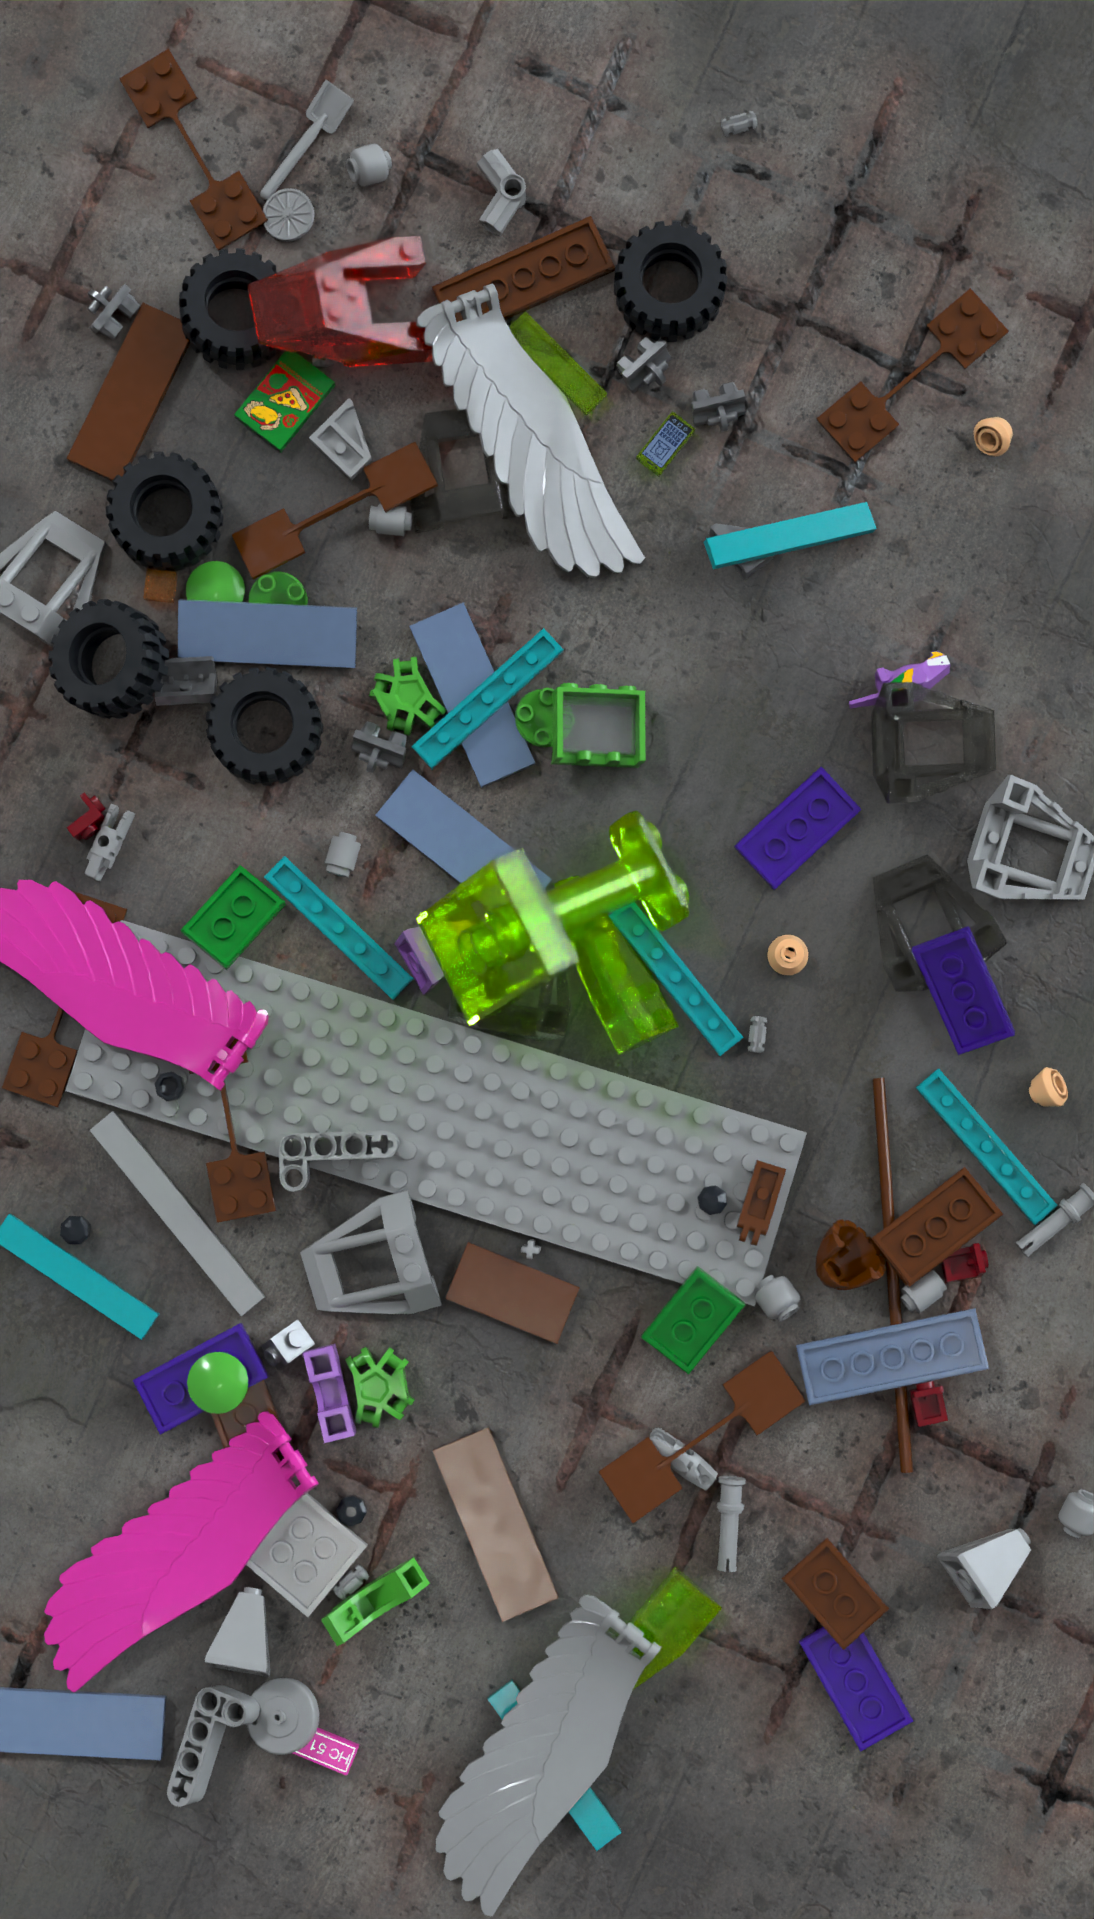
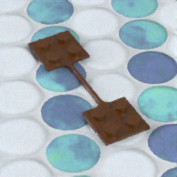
M169 48L119 78L147 128L152 127L165 118H171L175 121L209 180L208 189L191 199L190 203L218 251L268 221L240 171H237L223 181L214 180L178 119V112L181 108L196 100L197 97Z
M971 288L926 325L939 340L940 349L888 394L880 398L875 397L860 381L816 419L854 463L899 426V423L886 410V401L943 353L951 354L966 369L1009 332Z
M416 442L364 467L363 470L370 482L369 488L315 514L297 525L291 523L283 508L232 534L252 579L254 580L305 554L306 552L299 540V534L303 529L368 496H376L384 511L387 512L437 487L438 484Z
M74 892L83 905L91 900L102 907L111 923L124 921L128 909ZM58 1008L48 1036L40 1038L21 1032L2 1089L55 1107L59 1106L78 1050L60 1045L55 1040V1035L64 1013L62 1008Z
M235 1038L228 1048L232 1050L238 1040ZM247 1051L242 1055L244 1060L241 1064L248 1063ZM216 1062L211 1071L216 1072L220 1064ZM224 1085L220 1091L232 1151L227 1159L206 1163L217 1223L276 1211L266 1152L242 1155L238 1152L226 1085Z
M772 1350L722 1384L734 1402L732 1413L671 1456L664 1457L658 1452L650 1438L647 1437L598 1471L632 1524L683 1489L671 1471L672 1461L735 1416H742L757 1436L805 1402V1399Z

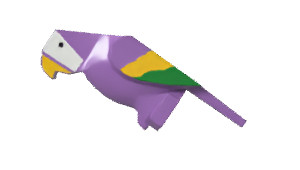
M935 651L931 652L930 657L923 663L905 665L894 671L884 669V667L879 668L875 672V686L878 693L849 701V707L857 708L880 705V708L920 701L936 683L949 674L950 662L946 655Z

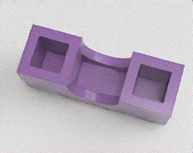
M336 1343L306 1350L303 1352L309 1381L313 1385L317 1399V1415L324 1443L354 1436L357 1430Z

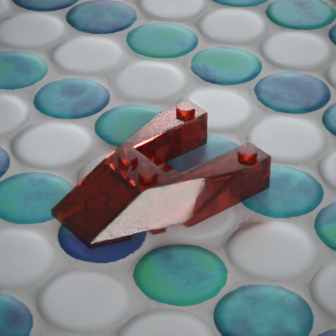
M420 236L391 237L329 251L250 283L248 291L258 343L293 353L300 351L324 361L325 359L342 362L343 366L347 367L431 362L433 360L432 346L425 345V327L419 328L416 325L417 322L373 324L364 282L365 280L415 278L426 264Z

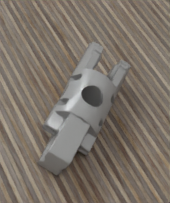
M114 804L109 806L87 856L89 863L85 875L97 881H101L107 868L111 869L115 857L118 855L123 840L135 817V813L131 811L125 812L117 829H112L119 814V807Z
M655 1428L650 1434V1440L664 1457L671 1456L685 1446L684 1443L674 1438L668 1432H665V1430H662V1428ZM688 1449L671 1463V1469L704 1490H707L714 1483L718 1475L701 1456L691 1449Z

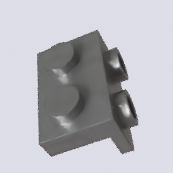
M212 656L169 658V660H165V666L169 668L167 676H162L160 682L164 684L160 692L155 691L156 706L210 703L213 695L216 696L217 675Z

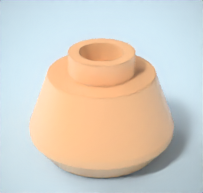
M993 417L979 421L974 428L973 435L977 447L983 453L989 456H1000L1008 450L1013 431L1005 419Z
M794 935L779 936L769 946L767 953L769 964L779 974H797L807 964L808 949L805 943Z
M1046 1067L1031 1081L1029 1094L1035 1103H1039L1043 1107L1063 1106L1068 1098L1067 1086L1057 1070Z

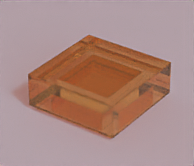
M147 569L144 600L174 603L178 574L171 571Z

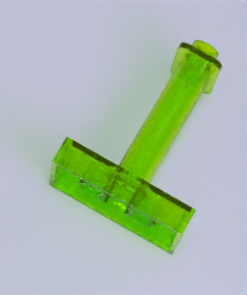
M629 812L610 825L609 837L620 857L619 860L545 892L522 847L490 861L416 917L469 1026L501 1012L579 963L580 960L566 935L567 932L640 899L652 923L660 931L672 928L689 916V892L687 886L679 876L672 874L661 852L662 839L658 829L651 822L646 821L640 812Z

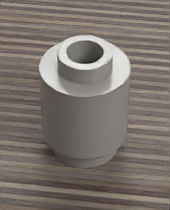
M378 504V507L371 506L369 530H376L377 534L405 536L406 530L411 531L412 513H407V506H397L387 512L384 511L381 504Z
M340 832L339 836H332L325 864H327L326 872L349 878L350 871H354L361 844L356 842L357 836Z
M931 1270L911 1287H903L901 1289L903 1296L900 1299L910 1312L916 1310L918 1313H921L943 1297L942 1293L947 1290V1287L940 1276L934 1270Z

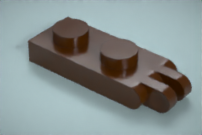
M756 1160L736 1226L742 1229L739 1241L745 1242L748 1231L753 1232L751 1245L757 1246L760 1235L766 1236L786 1169Z

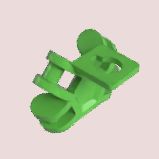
M411 657L410 661L401 662L399 659H393L395 677L376 673L374 680L377 682L375 688L370 691L369 697L377 700L388 720L387 730L399 729L404 731V735L410 736L415 716L431 729L436 725L434 723L435 719L440 714L444 715L447 710L432 697L419 673L417 657ZM412 672V675L401 676V673ZM392 685L390 693H386L387 686ZM427 702L431 707L424 714L419 709ZM398 710L409 713L407 720L397 717Z
M367 1346L362 1348V1353L354 1358L351 1356L347 1357L345 1361L353 1374L358 1404L355 1423L361 1424L364 1421L372 1423L374 1428H379L383 1409L401 1420L404 1416L402 1413L408 1404L412 1405L415 1401L408 1393L405 1367L409 1361L405 1358L403 1360L393 1354L394 1350L390 1347L378 1364H376ZM368 1363L371 1369L361 1374L359 1368ZM385 1363L395 1370L392 1375H389L382 1369ZM395 1394L398 1398L394 1404L387 1403L392 1395ZM365 1405L377 1407L376 1412L365 1409Z

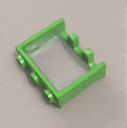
M563 683L553 691L551 764L638 768L646 761L645 691L636 690L635 686H620L618 689H607V686L602 684L590 685L589 688H578V684Z

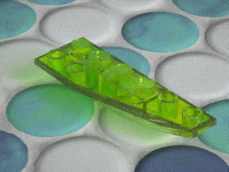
M577 875L556 882L555 887L561 917L576 967L590 1001L618 1055L634 1050L679 1027L652 974L580 877Z
M676 1566L629 1620V1622L644 1633L643 1637L651 1643L655 1642L661 1647L654 1659L644 1668L633 1690L683 1655L722 1609L716 1601ZM636 1647L632 1650L640 1657L644 1654Z

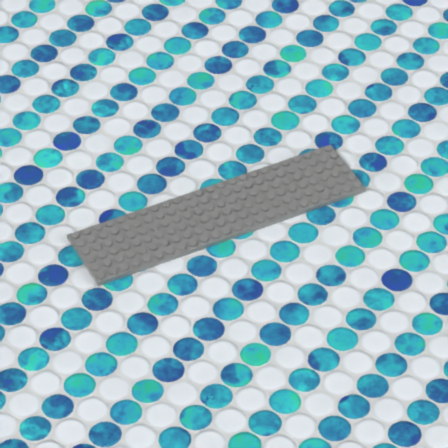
M120 921L131 929L138 942L141 939L150 941L161 954L165 952L172 954L183 968L191 964L199 969L206 982L215 979L225 992L232 990L237 994L243 1004L251 1001L257 1012L260 1009L267 1011L269 1016L267 1026L255 1042L252 1049L248 1047L246 1050L248 1063L240 1064L233 1074L230 1072L225 1079L237 1145L259 1152L265 1151L266 1154L279 1158L280 1141L288 1134L389 1131L397 1136L400 1144L397 1153L390 1158L309 1161L310 1168L393 1194L408 1190L410 1198L681 1284L699 1266L744 1301L745 1304L755 1306V1296L760 1289L758 1284L763 1280L807 1135L806 1132L243 957H238L225 970L191 941L127 921ZM85 1029L65 1091L230 1142L221 1091L199 1075L195 1073L189 1074V1070L178 1065L105 1044ZM172 1071L183 1077L186 1090L180 1099L168 1102L157 1096L154 1084L160 1074ZM367 1136L369 1141L368 1155L373 1154L371 1148H382L383 1153H387L388 1148L393 1147V1141H388L387 1136H383L381 1142H371L372 1136ZM358 1137L350 1138L347 1142V1150L351 1154L361 1152L363 1148L361 1139ZM328 1138L320 1139L316 1146L317 1151L321 1155L329 1154L332 1150V1142ZM291 1139L287 1143L286 1149L289 1155L297 1156L300 1154L302 1145L299 1140ZM756 1160L784 1168L786 1172L766 1236L760 1235L757 1246L750 1244L753 1232L748 1231L745 1242L739 1241L742 1229L736 1226ZM716 1185L726 1192L728 1204L721 1213L708 1215L699 1208L697 1197L704 1187Z

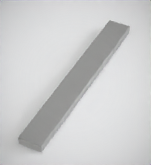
M112 1111L90 1129L94 1137L240 1316H243L266 1297L115 1111Z

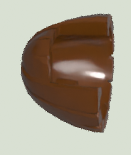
M843 1219L836 1221L827 1230L820 1242L815 1267L817 1276L826 1287L837 1290L856 1289L871 1284L884 1275V1258L879 1256L881 1253L870 1241L871 1237H866V1232L862 1228L856 1227L855 1223L849 1220L844 1221Z

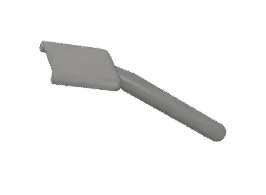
M328 80L324 81L306 111L307 118L314 123L303 134L261 190L260 196L263 200H268L275 193L315 140L321 128L328 133H334L353 104L354 99Z

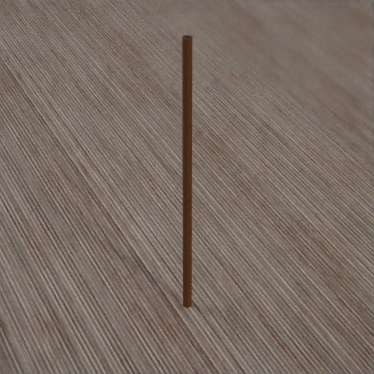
M874 1078L873 1093L884 1229L895 1221L885 1078ZM886 1261L890 1325L902 1323L899 1276ZM907 1386L895 1388L901 1473L913 1472L908 1396Z

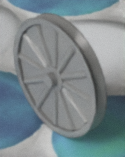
M286 188L272 194L264 205L263 212L268 219L264 226L269 234L277 240L284 242L296 241L306 235L312 227L315 214L314 207L310 199L297 189Z

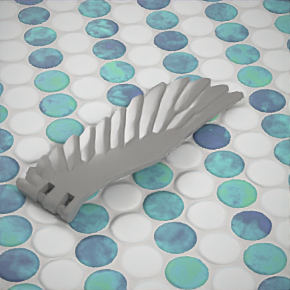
M493 284L483 286L482 291L476 292L473 290L457 296L455 301L445 300L422 311L417 317L416 325L419 328L425 327V345L432 346V359L435 366H441L443 384L445 387L453 386V399L457 410H466L470 430L474 434H479L484 454L487 458L494 456L496 478L501 484L508 485L509 505L516 517L524 515L527 534L537 552L547 550L555 564L566 572H570L573 566L576 565L586 577L595 578L600 574V564L613 573H622L624 568L623 558L632 564H641L645 557L604 486L566 396L530 358L510 331L500 310L496 287ZM486 302L489 312L482 314L481 303ZM460 312L463 320L456 322L455 313Z
M584 1595L580 1597L579 1604L582 1607H578L570 1613L572 1621L564 1624L558 1631L560 1638L546 1647L545 1652L548 1658L537 1663L530 1672L533 1681L518 1693L516 1698L518 1704L504 1715L501 1722L504 1728L492 1734L485 1741L483 1746L485 1754L468 1763L460 1776L464 1784L449 1795L439 1811V1817L445 1821L436 1838V1852L446 1853L443 1872L450 1881L458 1877L463 1879L461 1895L465 1901H472L477 1896H480L481 1909L484 1915L493 1917L510 1887L537 1847L607 1767L633 1688L644 1668L661 1649L657 1643H651L643 1637L644 1633L631 1622L626 1624L618 1617L619 1612L610 1608L595 1596ZM610 1627L619 1633L617 1637L608 1631ZM634 1647L644 1653L642 1657L632 1651Z

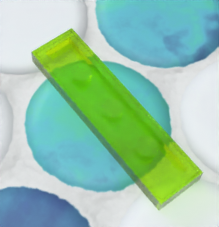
M526 311L509 326L510 331L524 351L586 416L607 397V392Z

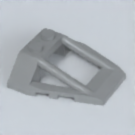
M57 511L42 519L0 553V571L10 563L0 576V613L38 636L42 642L53 648L54 644L51 643L53 635H58L60 628H58L62 620H66L56 612L84 576L85 578L73 610L75 608L82 610V605L91 601L93 586L99 573L106 542ZM44 540L80 561L47 605L42 604L10 584Z
M1007 775L985 803L967 863L972 889L999 899L1085 900L1094 871V836L1079 822L1073 821L1062 811L1063 808L1056 802H1051L1042 794L1044 791L1037 785L1013 775ZM1031 803L1063 827L1023 813H1028ZM1013 823L1069 841L1056 882L1000 864ZM1008 878L1035 888L1005 885Z
M408 1190L378 1198L359 1213H356L340 1226L328 1232L300 1252L317 1310L413 1314L442 1305L434 1276H431L415 1224L416 1215ZM382 1215L383 1229L340 1238ZM387 1240L400 1282L345 1294L333 1252ZM399 1294H404L406 1300L372 1301Z

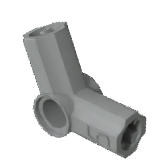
M497 148L484 154L477 162V166L497 192L480 217L479 224L493 235L501 236L517 209L521 208L526 201V183L520 175L515 173ZM510 188H516L520 193L511 196L506 191Z

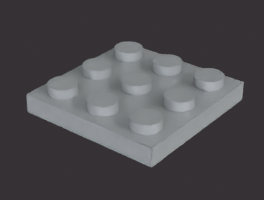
M306 1493L281 1517L246 1565L306 1617H309L368 1544L344 1523L340 1522L338 1518L311 1495Z

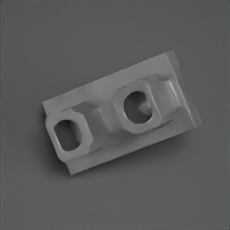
M126 284L119 289L110 302L106 299L112 291L107 286L100 293L93 289L88 292V296L93 302L87 309L92 314H95L99 307L104 309L89 327L95 334L100 331L103 335L113 340L123 328L119 322L111 317L113 312L119 309L130 319L140 307L135 298L129 294L131 289Z
M646 336L637 346L638 352L641 355L638 359L634 361L627 355L617 362L618 370L624 378L627 389L632 393L637 391L643 384L648 386L655 381L657 384L662 385L666 382L663 372L669 368L667 363L672 358L666 349L667 343L660 338L656 342Z
M733 382L722 384L719 387L720 395L710 397L708 390L705 389L694 391L692 402L694 426L704 424L713 426L719 424L722 432L728 431L729 421L737 420V416L746 414L744 391H738Z
M369 721L364 724L361 730H355L351 751L359 753L358 759L368 763L367 772L373 773L376 766L387 769L388 764L400 769L402 768L406 753V735L395 731L391 733L388 741L378 738L381 728Z

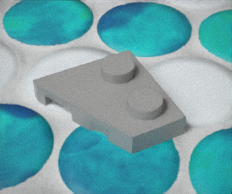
M350 398L309 437L310 441L351 481L372 461L353 402Z

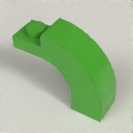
M413 1557L350 1595L335 1606L334 1610L323 1617L321 1621L336 1646H339L380 1615L414 1597L430 1583Z

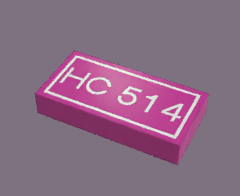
M317 1728L312 1740L304 1748L293 1752V1754L347 1776L360 1744Z

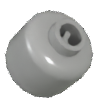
M369 144L353 149L350 153V158L346 161V167L349 177L353 182H357L362 187H367L384 182L387 179L389 169L392 168V161L389 153L383 151L379 145Z
M769 1275L758 1284L760 1289L756 1293L755 1300L769 1319H778L781 1322L799 1310L800 1295L787 1277L780 1276L775 1278L773 1275Z
M1080 1489L1078 1492H1072L1067 1495L1058 1518L1065 1526L1064 1531L1069 1535L1080 1538L1081 1535L1089 1536L1094 1534L1093 1493Z

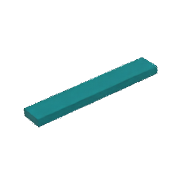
M864 502L706 538L703 543L714 570L873 533L877 528L868 503Z
M543 628L411 746L412 749L432 770L562 654L564 649Z
M284 856L264 876L270 884L393 1001L414 980L287 857Z
M632 898L608 916L610 921L719 1056L744 1038Z
M939 1068L915 1087L919 1094L1033 1225L1040 1222L1058 1206Z
M8 1214L0 1226L1 1246L142 1340L159 1316L160 1313L14 1215Z
M513 1679L488 1697V1701L502 1720L504 1715L518 1704L516 1698L521 1690ZM591 1787L569 1810L570 1815L596 1851L621 1833L620 1827Z

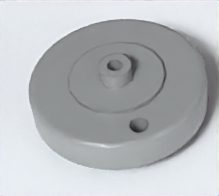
M276 1678L263 1683L253 1692L251 1696L259 1703L260 1713L256 1721L247 1724V1729L253 1741L261 1749L275 1755H286L299 1751L312 1740L319 1724V1707L312 1691L305 1684L293 1678Z

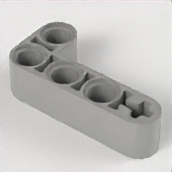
M389 1131L288 1134L282 1138L279 1144L281 1185L286 1190L293 1192L306 1188L310 1180L309 1161L390 1158L399 1150V1140L395 1134ZM367 1136H372L371 1142H381L383 1136H387L388 1141H393V1147H389L387 1153H383L382 1148H371L373 1154L368 1155L369 1141ZM352 1137L360 1138L363 1143V1148L358 1154H351L347 1150V1142ZM322 1138H328L332 1142V1150L327 1155H321L317 1151V1143ZM291 1139H297L301 1142L302 1150L297 1156H291L287 1152L286 1146ZM293 1169L299 1170L303 1176L301 1184L296 1187L291 1186L287 1181V1175Z
M224 1685L203 1688L198 1692L167 1788V1796L171 1804L182 1807L203 1799L226 1725L238 1727L256 1721L260 1713V1707L255 1698ZM213 1694L217 1697L216 1707L212 1703ZM239 1704L242 1706L244 1711L242 1718L238 1714ZM204 1724L208 1729L207 1737H205L202 1730ZM194 1754L198 1757L197 1767L193 1762Z

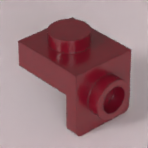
M85 792L80 797L90 810L67 827L71 835L78 841L82 838L87 840L99 831L98 826L102 824L105 817L102 812L106 808L95 795L90 798Z
M979 1243L972 1244L970 1247L960 1248L941 1263L945 1283L982 1277L986 1273L985 1268H988L989 1265L986 1251L981 1250Z
M934 1380L917 1383L916 1389L909 1390L918 1427L948 1421L942 1385L934 1384Z

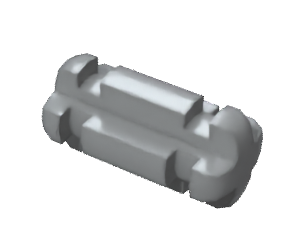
M749 111L748 115L742 113L730 117L728 121L726 118L721 121L724 136H729L731 132L734 135L748 131V127H752V129L757 127V118L753 111Z
M753 1016L751 1018L753 1024L750 1026L748 1042L751 1043L748 1046V1051L762 1053L764 1051L762 1045L765 1043L767 1028L764 1025L767 1023V1018Z
M530 1239L527 1245L524 1244L521 1247V1253H527L526 1259H533L535 1254L541 1251V1246L535 1245L536 1240Z
M356 1565L354 1572L350 1570L339 1580L340 1584L338 1586L335 1584L332 1588L340 1599L345 1600L347 1593L351 1595L363 1584V1579L368 1580L369 1575L361 1565Z

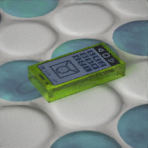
M672 411L636 456V460L659 477L694 434L695 428Z

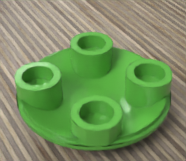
M210 561L198 566L191 573L186 584L187 600L243 602L245 595L244 580L240 573L230 564L221 561Z
M274 571L264 574L256 580L249 593V603L308 605L304 586L296 577L286 572Z
M552 688L537 689L529 692L520 700L515 711V723L520 735L527 742L538 747H552V693L554 691ZM563 704V741L570 734L575 722L571 706Z
M212 1352L199 1358L190 1369L187 1380L189 1395L193 1402L206 1412L214 1414L229 1412L243 1401L247 1393V1369L236 1357L228 1353Z

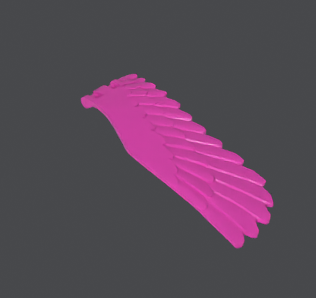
M19 880L17 890L0 888V962L31 982L103 1043L178 1065L199 1075L221 1090L225 1085L223 1081L230 1072L233 1074L244 1060L242 1055L248 1047L250 1049L254 1047L255 1042L267 1026L269 1016L266 1010L260 1009L257 1012L251 1001L243 1004L237 994L232 990L225 992L215 979L206 982L199 969L191 964L183 968L172 954L167 952L161 954L150 941L141 939L138 942L128 926L119 921L111 923L102 907L91 900L83 905L74 892L57 881L52 882L49 887H46L33 880ZM236 1038L238 1040L232 1050L228 1047ZM216 1062L220 1064L216 1072L211 1074L210 1071Z
M269 1412L259 1413V1422L247 1424L246 1433L237 1435L229 1440L230 1447L214 1451L212 1454L213 1462L197 1465L190 1471L191 1480L172 1487L168 1498L153 1503L148 1508L149 1515L133 1518L126 1522L122 1527L121 1535L102 1539L91 1548L93 1556L76 1562L60 1575L59 1580L63 1586L49 1599L44 1611L46 1615L53 1617L44 1633L47 1645L59 1644L53 1665L54 1669L59 1671L69 1668L66 1682L67 1688L70 1691L77 1692L117 1656L154 1630L209 1600L231 1585L281 1517L302 1496L319 1484L315 1476L311 1477L306 1470L308 1466L299 1450L294 1451L289 1443L292 1440L273 1414ZM278 1450H280L284 1457L282 1461L276 1455ZM294 1476L301 1483L298 1487L291 1480Z

